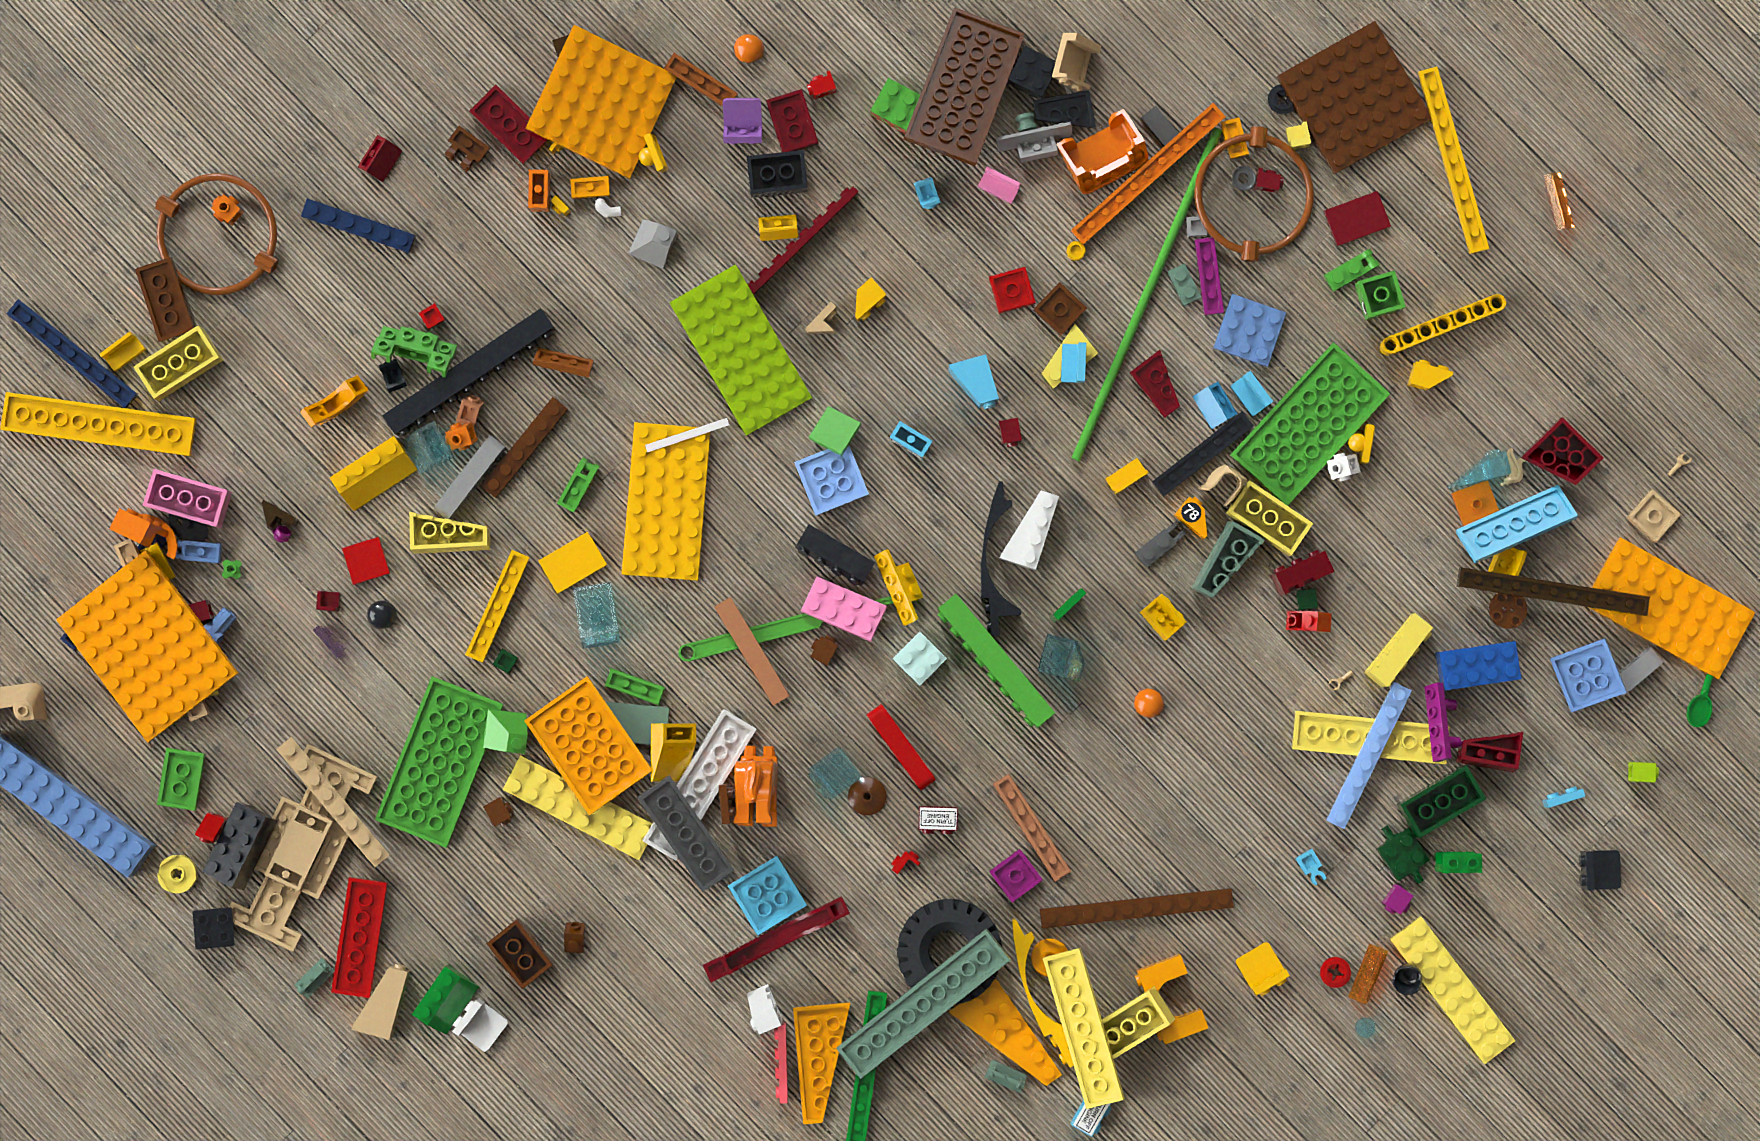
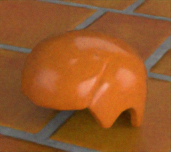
M751 34L740 36L734 45L735 56L740 61L746 63H753L761 59L765 50L763 41L758 36Z
M1147 688L1141 690L1135 696L1134 707L1144 717L1154 718L1159 716L1164 710L1165 702L1163 697L1154 689Z

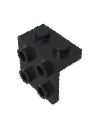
M1618 850L1580 851L1579 866L1581 867L1579 883L1582 886V890L1595 891V889H1619L1621 887L1620 852Z

